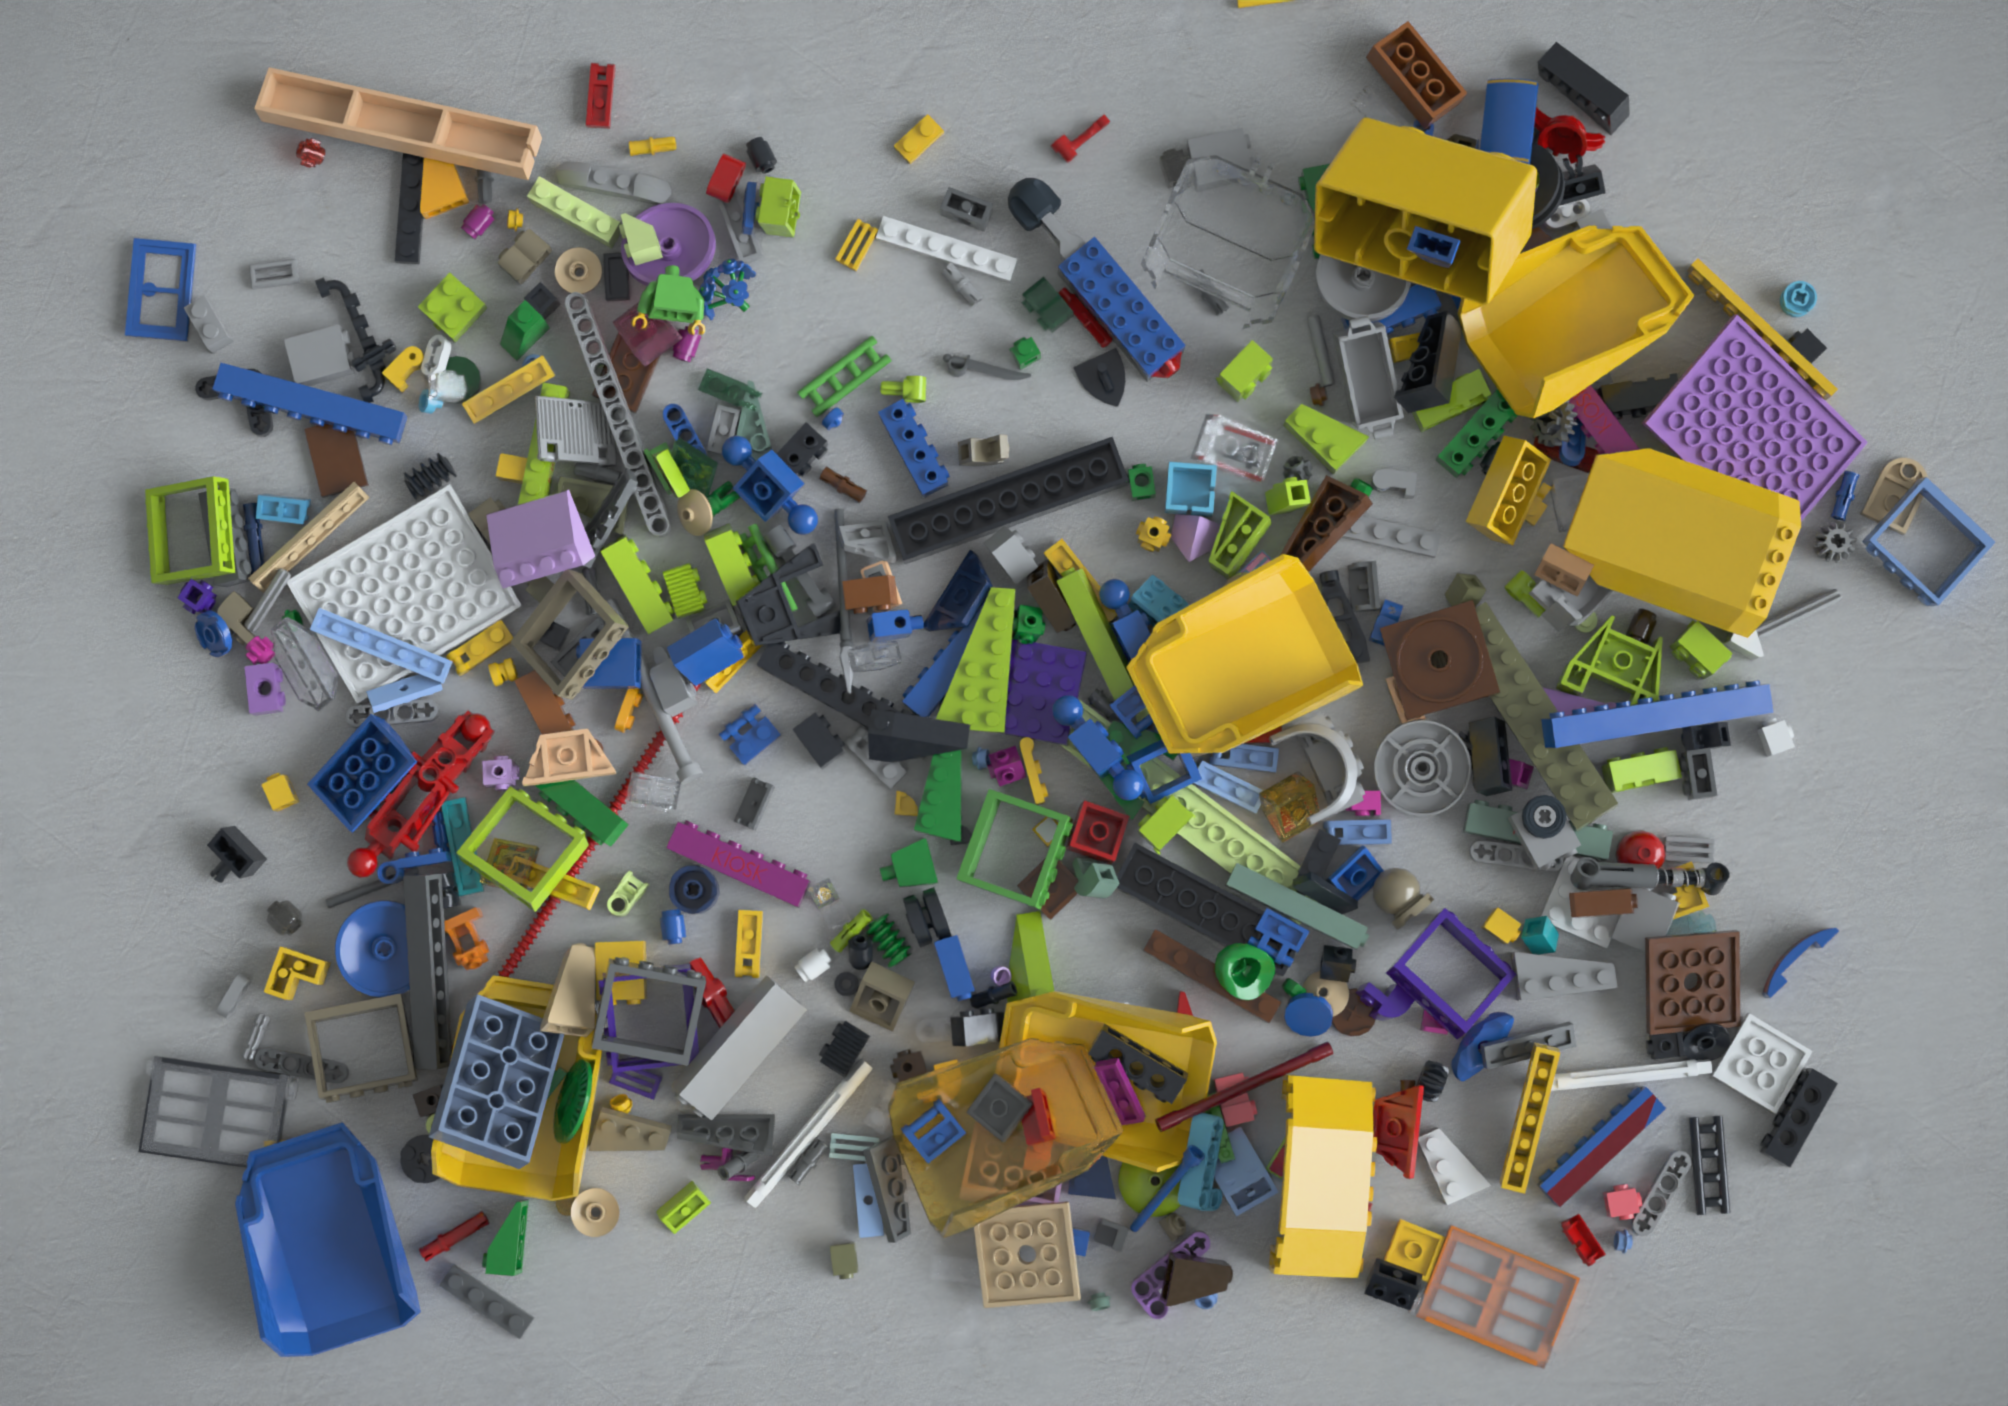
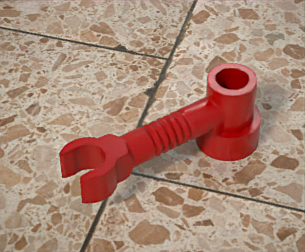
M1104 114L1073 141H1070L1064 134L1050 147L1068 163L1078 155L1075 150L1108 126L1110 120Z

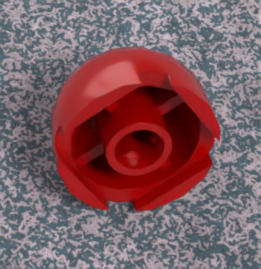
M1639 830L1630 832L1622 838L1617 845L1615 855L1617 863L1654 864L1659 869L1664 863L1665 850L1664 845L1657 836L1651 832Z

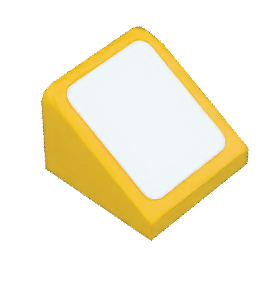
M1045 817L1032 829L1047 847L1051 845L1058 822Z

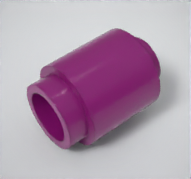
M476 204L462 221L463 225L460 228L473 239H476L478 236L481 237L495 220L492 217L494 212L485 204H482L481 207Z
M685 326L684 330L679 329L672 351H674L672 357L684 362H691V359L695 357L701 340L697 329H694V335L689 334L688 326Z

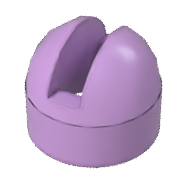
M997 966L992 969L990 977L994 984L1000 986L1011 980V972L1006 967Z

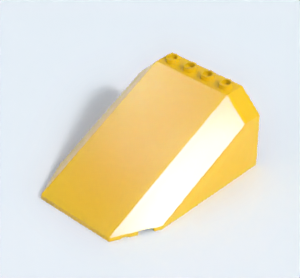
M1589 225L1519 254L1488 304H1480L1461 298L1458 317L1467 347L1516 415L1536 418L1556 409L1667 333L1693 299L1694 294L1642 226H1612V229H1597V226Z
M1650 448L1600 454L1595 457L1563 547L1566 551L1594 565L1589 575L1597 585L1748 638L1763 623L1769 613L1801 528L1800 501Z
M1285 554L1158 622L1146 642L1139 648L1137 655L1132 658L1126 667L1169 753H1224L1363 686L1358 665L1314 579L1298 557Z
M493 975L486 983V987L478 995L543 1018L554 985ZM465 1010L461 1013L459 1017L453 1050L456 1044V1040L458 1037V1033L460 1030ZM595 1011V1024H596L597 1014H596V1011ZM594 1030L587 1037L565 1034L555 1068L557 1071L559 1067H562L569 1072L573 1064L582 1059L588 1061L592 1069V1090L589 1105L580 1128L568 1143L557 1142L553 1131L554 1112L563 1079L546 1101L531 1159L527 1165L517 1169L433 1139L431 1149L432 1174L460 1187L550 1201L578 1196L603 1051L592 1049Z
M1053 991L1006 1004L995 1073L1024 1096L1032 1095L1031 1090L1039 1087L1046 1092L1056 1137L1053 1141L1150 1171L1160 1172L1180 1165L1183 1162V1153L1187 1149L1193 1117L1164 1132L1158 1130L1155 1119L1207 1097L1217 1041L1211 1021L1181 1013ZM1104 1024L1188 1073L1186 1083L1172 1104L1167 1101L1166 1103L1159 1101L1154 1097V1093L1147 1089L1141 1090L1137 1088L1133 1081L1129 1079L1146 1115L1144 1122L1121 1125L1094 1069L1096 1063L1088 1055L1090 1046ZM1118 1049L1110 1051L1113 1057L1122 1056L1121 1051ZM1140 1062L1131 1063L1132 1068L1135 1070L1143 1068ZM1160 1074L1152 1076L1155 1082L1164 1081V1077Z

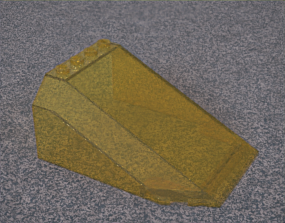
M1030 1038L899 1082L895 1086L888 1105L894 1140L929 1223L943 1238L966 1231L1088 1171L1123 1133L1122 1126L1094 1069V1064L1088 1055L1085 1045L1076 1043L1066 1044L1059 1041L1054 1043L1043 1042L1035 1038ZM996 1073L1024 1096L1032 1095L1031 1090L1039 1087L1046 1092L1056 1139L1028 1146L1021 1121L1008 1140L1003 1143L966 1112ZM939 1098L965 1130L966 1134L930 1163H927L902 1132L901 1128L906 1124L909 1126L934 1105L933 1102ZM939 1113L914 1133L918 1139L941 1122L944 1116Z

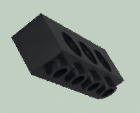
M1106 1024L1103 1025L1088 1052V1055L1091 1056L1095 1063L1097 1061L1119 1058L1127 1077L1133 1081V1084L1141 1090L1147 1089L1151 1091L1156 1099L1164 1103L1167 1101L1172 1104L1187 1081L1188 1073ZM1118 1049L1121 1051L1122 1056L1113 1057L1110 1051ZM1140 1062L1143 1068L1135 1070L1132 1068L1131 1063ZM1160 1074L1164 1077V1081L1155 1082L1152 1076Z
M1807 1068L1806 1071L1802 1070L1796 1079V1083H1798L1794 1092H1789L1784 1101L1786 1106L1783 1112H1778L1772 1122L1774 1128L1770 1134L1767 1133L1760 1143V1146H1762L1761 1153L1785 1167L1791 1168L1838 1084L1813 1068ZM1808 1088L1814 1094L1810 1102H1807L1803 1096ZM1795 1110H1799L1802 1114L1801 1121L1798 1123L1792 1120V1113ZM1786 1130L1790 1135V1140L1788 1143L1783 1144L1780 1141V1134Z

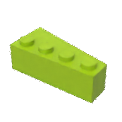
M625 534L602 547L600 552L645 630L650 634L673 621L671 615L675 612L669 601L663 602L660 596L663 592L657 580L652 582L648 575L651 572L649 566L644 559L640 561L636 554L639 551L633 539L629 540Z

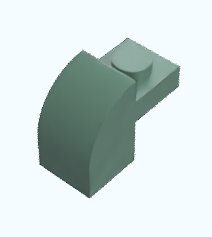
M1076 857L1072 862L1078 879L1074 889L1080 896L1105 899L1119 885L1112 865L1098 864L1095 859Z

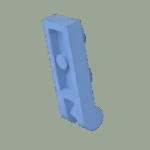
M1241 744L1230 749L1229 759L1222 758V753H1213L1209 764L1276 773L1279 748Z
M1391 820L1323 821V829H1326L1327 833L1335 837V829L1342 828L1343 837H1337L1341 839L1339 845L1392 844Z

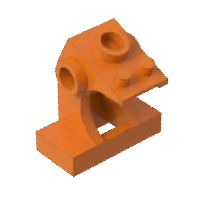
M478 907L444 921L445 934L448 933L456 948V952L453 953L455 962L458 966L462 965L466 971L477 969L483 963L489 961L486 953L490 952L488 945L484 939L480 940L473 921L484 917ZM471 934L475 946L464 951L459 938Z

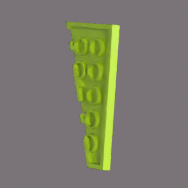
M991 587L936 719L971 725L970 731L1005 733L1015 589Z

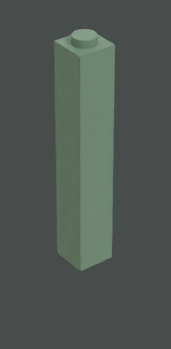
M1235 864L1225 885L1354 950H1357L1359 946L1364 947L1369 937V934L1366 933L1368 927L1241 864Z

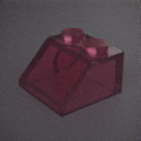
M638 302L612 323L632 353L646 367L683 339L672 321L648 318V314H645L647 325L644 329H641L643 324L641 318L636 319L635 326L633 327L631 320L639 313L637 311Z

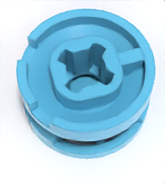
M1805 281L1791 283L1780 296L1782 310L1791 317L1806 315L1817 302V293L1814 287Z

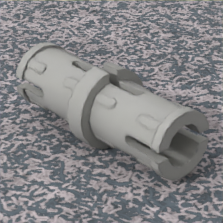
M952 262L949 263L946 267L952 274L945 268L941 271V274L952 283L954 290L957 293L960 292L972 307L978 304L977 301H981L984 297L970 284L971 280L968 277H964Z

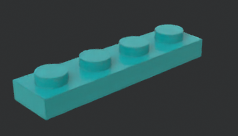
M466 798L445 801L441 807L459 896L484 892L481 875L461 862L456 854L473 833Z

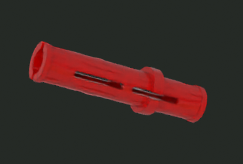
M480 1211L445 1234L440 1233L437 1235L435 1240L419 1248V1252L427 1262L443 1251L448 1252L451 1250L450 1247L489 1225L490 1222L487 1216L484 1215V1212Z

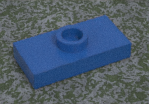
M748 181L745 188L742 221L743 234L751 235L753 230L754 216H756V210L759 206V202H755L757 182Z

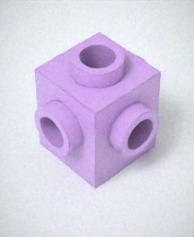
M495 756L494 760L482 761L484 786L495 788V791H507L510 786H516V780L520 778L519 766L509 759L508 756Z

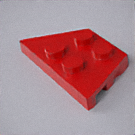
M1423 1085L1414 1086L1375 1099L1373 1137H1377L1376 1153L1382 1155L1391 1166H1396L1404 1173L1403 1176L1407 1179L1414 1178L1424 1091Z

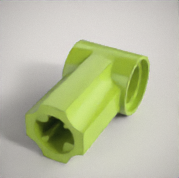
M1520 570L1504 586V589L1512 598L1518 602L1521 601L1539 618L1545 609L1529 594L1534 589L1536 583L1525 571Z

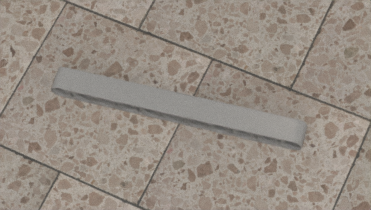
M570 293L565 299V307L624 466L635 473L637 481L642 475H647L649 479L647 486L641 488L637 485V489L634 492L647 528L653 535L665 537L671 532V520L648 458L643 451L642 442L590 302L581 293ZM582 299V307L578 310H573L572 304L574 300ZM584 321L591 322V328L587 332H582L580 329ZM592 343L599 344V350L595 354H590L588 350ZM601 365H606L607 373L604 376H598L597 368ZM614 387L616 390L615 396L607 399L605 397L606 389ZM617 409H622L624 411L623 418L615 421L613 418L614 412ZM625 431H631L632 439L628 443H623L621 440V436ZM634 453H639L641 458L637 465L630 464V456ZM651 497H655L657 500L656 507L648 510L646 501ZM660 519L664 520V530L656 532L654 529L655 522Z

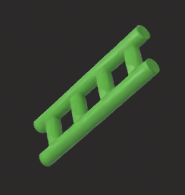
M870 336L797 392L802 399L809 396L815 403L816 407L811 411L816 418L892 361L887 354L880 358L872 346L878 342L873 336ZM865 353L873 364L861 372L854 363V360ZM846 367L854 378L842 386L835 377V374ZM827 381L835 393L826 400H823L816 389Z
M753 524L748 527L751 533L749 538L746 533L740 534L743 543L741 546L744 552H747L752 568L759 582L767 577L763 569L764 566H767L770 574L776 571L778 567L757 524ZM755 544L762 555L759 559L753 549ZM781 583L793 612L798 607L786 583Z

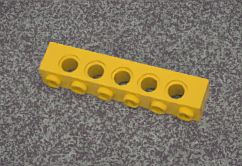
M1534 1042L1499 1181L1501 1188L1524 1194L1526 1192L1561 1053L1556 1047Z

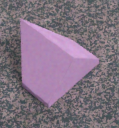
M1176 514L1170 538L1188 562L1212 551L1221 525L1201 516Z

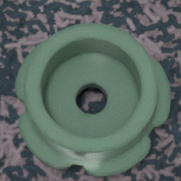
M1105 1292L1091 1295V1300L1087 1303L1090 1304L1091 1311H1100L1111 1307L1109 1302L1111 1297L1106 1296Z

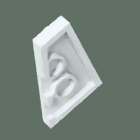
M1439 1128L1418 1137L1419 1146L1446 1205L1491 1186Z

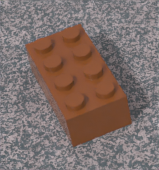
M1409 21L1373 45L1366 56L1367 60L1424 129L1458 106L1467 95L1465 89Z

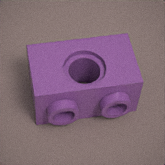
M275 663L244 666L249 714L257 716L283 712L286 698L284 692H281L280 682H283L282 669L278 668V665ZM270 683L271 691L267 695H263L261 692L262 686Z

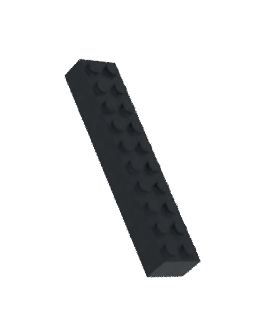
M1112 436L889 515L888 519L903 562L906 565L996 533L1005 525L1010 528L1128 486L1129 480Z

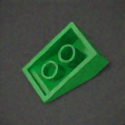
M524 1199L516 1202L490 1244L487 1253L483 1254L482 1267L486 1268L485 1274L516 1276L522 1273L529 1200Z

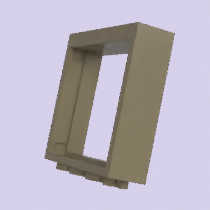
M568 569L562 573L511 640V643L557 696L573 700L577 693H580L587 680L594 675L601 662L608 657L611 649L621 639V636L629 626L581 573ZM576 591H578L606 624L561 681L533 648Z
M402 994L304 1012L319 1099L326 1100V1103L340 1101V1096L350 1095V1098L365 1096V1091L374 1090V1093L389 1091L388 1087L398 1085V1089L413 1086L412 1082L418 1081ZM397 1007L408 1074L328 1090L316 1023Z

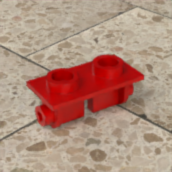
M1580 1214L1561 1222L1562 1233L1566 1235L1572 1245H1576L1577 1248L1575 1250L1582 1259L1583 1264L1586 1263L1589 1267L1596 1262L1595 1260L1606 1255Z

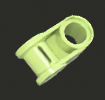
M629 870L608 899V910L614 916H626L646 892L649 884L641 882ZM629 883H632L637 889L629 885ZM618 899H622L625 902V908L620 912H616L613 909V903Z

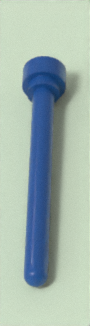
M1190 1145L1184 1151L1183 1162L1130 1225L1132 1232L1139 1231L1186 1172L1203 1161L1205 1156L1201 1149Z

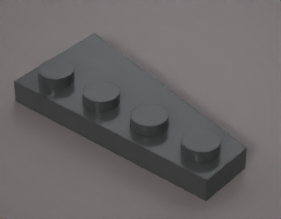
M625 468L584 528L595 554L594 558L584 564L588 568L592 567L630 496L637 489L638 481L635 473Z

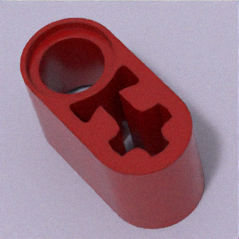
M724 153L710 179L706 194L729 203L744 173L746 163Z

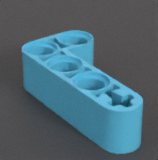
M1200 1113L1192 1119L1187 1148L1190 1145L1198 1147L1204 1153L1205 1158L1198 1166L1190 1168L1181 1178L1178 1202L1182 1206L1201 1211H1215L1221 1205L1222 1191L1212 1187L1224 1123L1221 1117Z

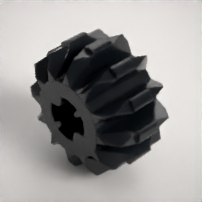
M1428 1060L1425 1063L1416 1086H1424L1423 1100L1435 1103L1438 1101L1449 1073L1448 1067L1437 1061Z

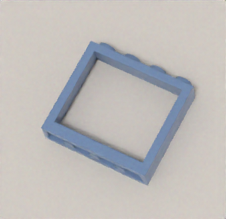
M1927 477L1918 479L1862 541L1867 546L1865 548L1866 551L1873 557H1879L1884 562V568L1892 574L1896 573L1901 578V584L1909 590L1913 589L1919 595L1917 597L1919 601L1926 606L1940 605L1996 543ZM1918 493L1924 496L1976 545L1934 593L1923 585L1876 540Z

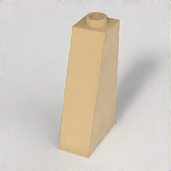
M577 943L564 953L540 1031L587 1037L595 1029L594 947H587L586 944Z

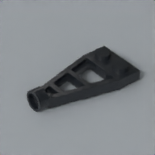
M1338 570L1320 573L1321 595L1327 606L1330 599L1339 598L1342 602L1344 614L1333 618L1335 622L1343 621L1347 623L1352 637L1346 643L1356 663L1370 662L1366 637L1339 581ZM1335 582L1333 586L1327 585V583Z

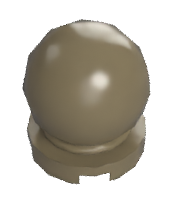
M1387 869L1380 873L1373 885V898L1377 906L1385 913L1394 915L1395 919L1391 923L1397 930L1406 924L1405 922L1411 917L1417 916L1435 900L1429 892L1425 895L1420 894V884L1417 878L1407 869Z

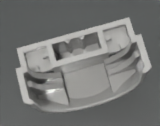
M1589 575L1578 597L1543 579L1529 594L1545 609L1541 616L1557 631H1560L1565 625L1578 626L1584 622L1614 590L1597 585Z
M1323 712L1269 737L1272 746L1289 738L1297 737L1327 800L1328 807L1306 818L1309 826L1364 800L1362 796L1365 795L1361 783L1356 782L1357 778L1362 775L1361 770L1364 767L1359 756L1354 757L1351 750L1353 743L1349 735H1344L1342 730L1337 733L1333 731L1334 726L1330 717H1325ZM1316 738L1320 742L1313 744L1312 740ZM1341 786L1340 791L1336 793L1335 788Z

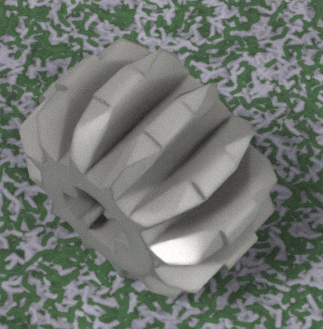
M1836 522L1830 523L1829 527L1826 525L1821 527L1822 533H1817L1815 536L1820 541L1814 544L1815 547L1822 548L1818 555L1822 556L1826 553V561L1829 562L1834 558L1835 563L1841 562V557L1845 560L1850 558L1849 552H1854L1856 549L1851 544L1857 541L1856 538L1849 537L1853 530L1844 531L1845 524L1842 523L1837 527ZM1831 540L1839 541L1840 545L1832 544Z

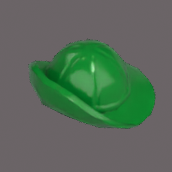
M1236 943L1225 947L1218 953L1215 961V973L1221 986L1235 998L1247 1001L1256 999L1270 986L1275 974V964L1265 951L1249 944Z

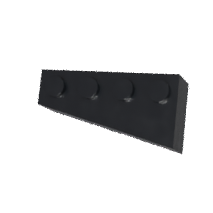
M1555 42L1538 61L1539 76L1546 82L1553 84L1563 95L1569 98L1610 135L1629 117V95L1558 42Z

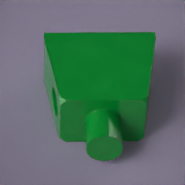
M926 838L890 854L893 864L879 868L883 882L897 878L900 888L938 884Z

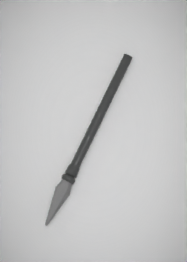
M839 508L834 510L841 642L839 644L841 651L839 659L847 691L850 694L855 655L852 649L854 644L850 630L849 610L845 609L842 581H847L848 578L846 551L843 550L838 534L839 526H844V509Z

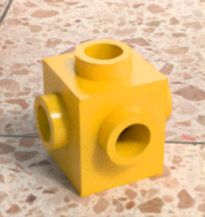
M1154 516L1153 519L1148 517L1146 522L1141 521L1135 533L1139 535L1137 543L1141 544L1140 547L1150 552H1154V550L1159 552L1162 546L1166 547L1172 535L1168 533L1170 526L1166 525L1167 521L1157 516ZM1151 529L1157 530L1159 534L1157 536H1151L1149 531Z

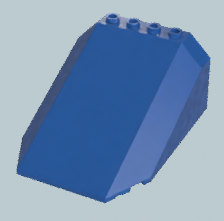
M343 1122L250 1151L247 1168L242 1177L243 1184L239 1196L237 1195L235 1207L260 1339L280 1357L314 1356L404 1327L421 1312L416 1287L377 1161Z

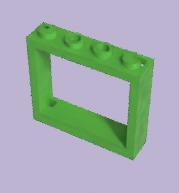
M989 789L956 879L1041 910L1042 905H1045L1046 899L1049 898V885L1056 879L1058 869H1056L1057 863L1064 857L1066 838L1070 837L1073 832L1071 831L1073 819L1056 811ZM1001 801L1059 821L1031 898L973 878Z

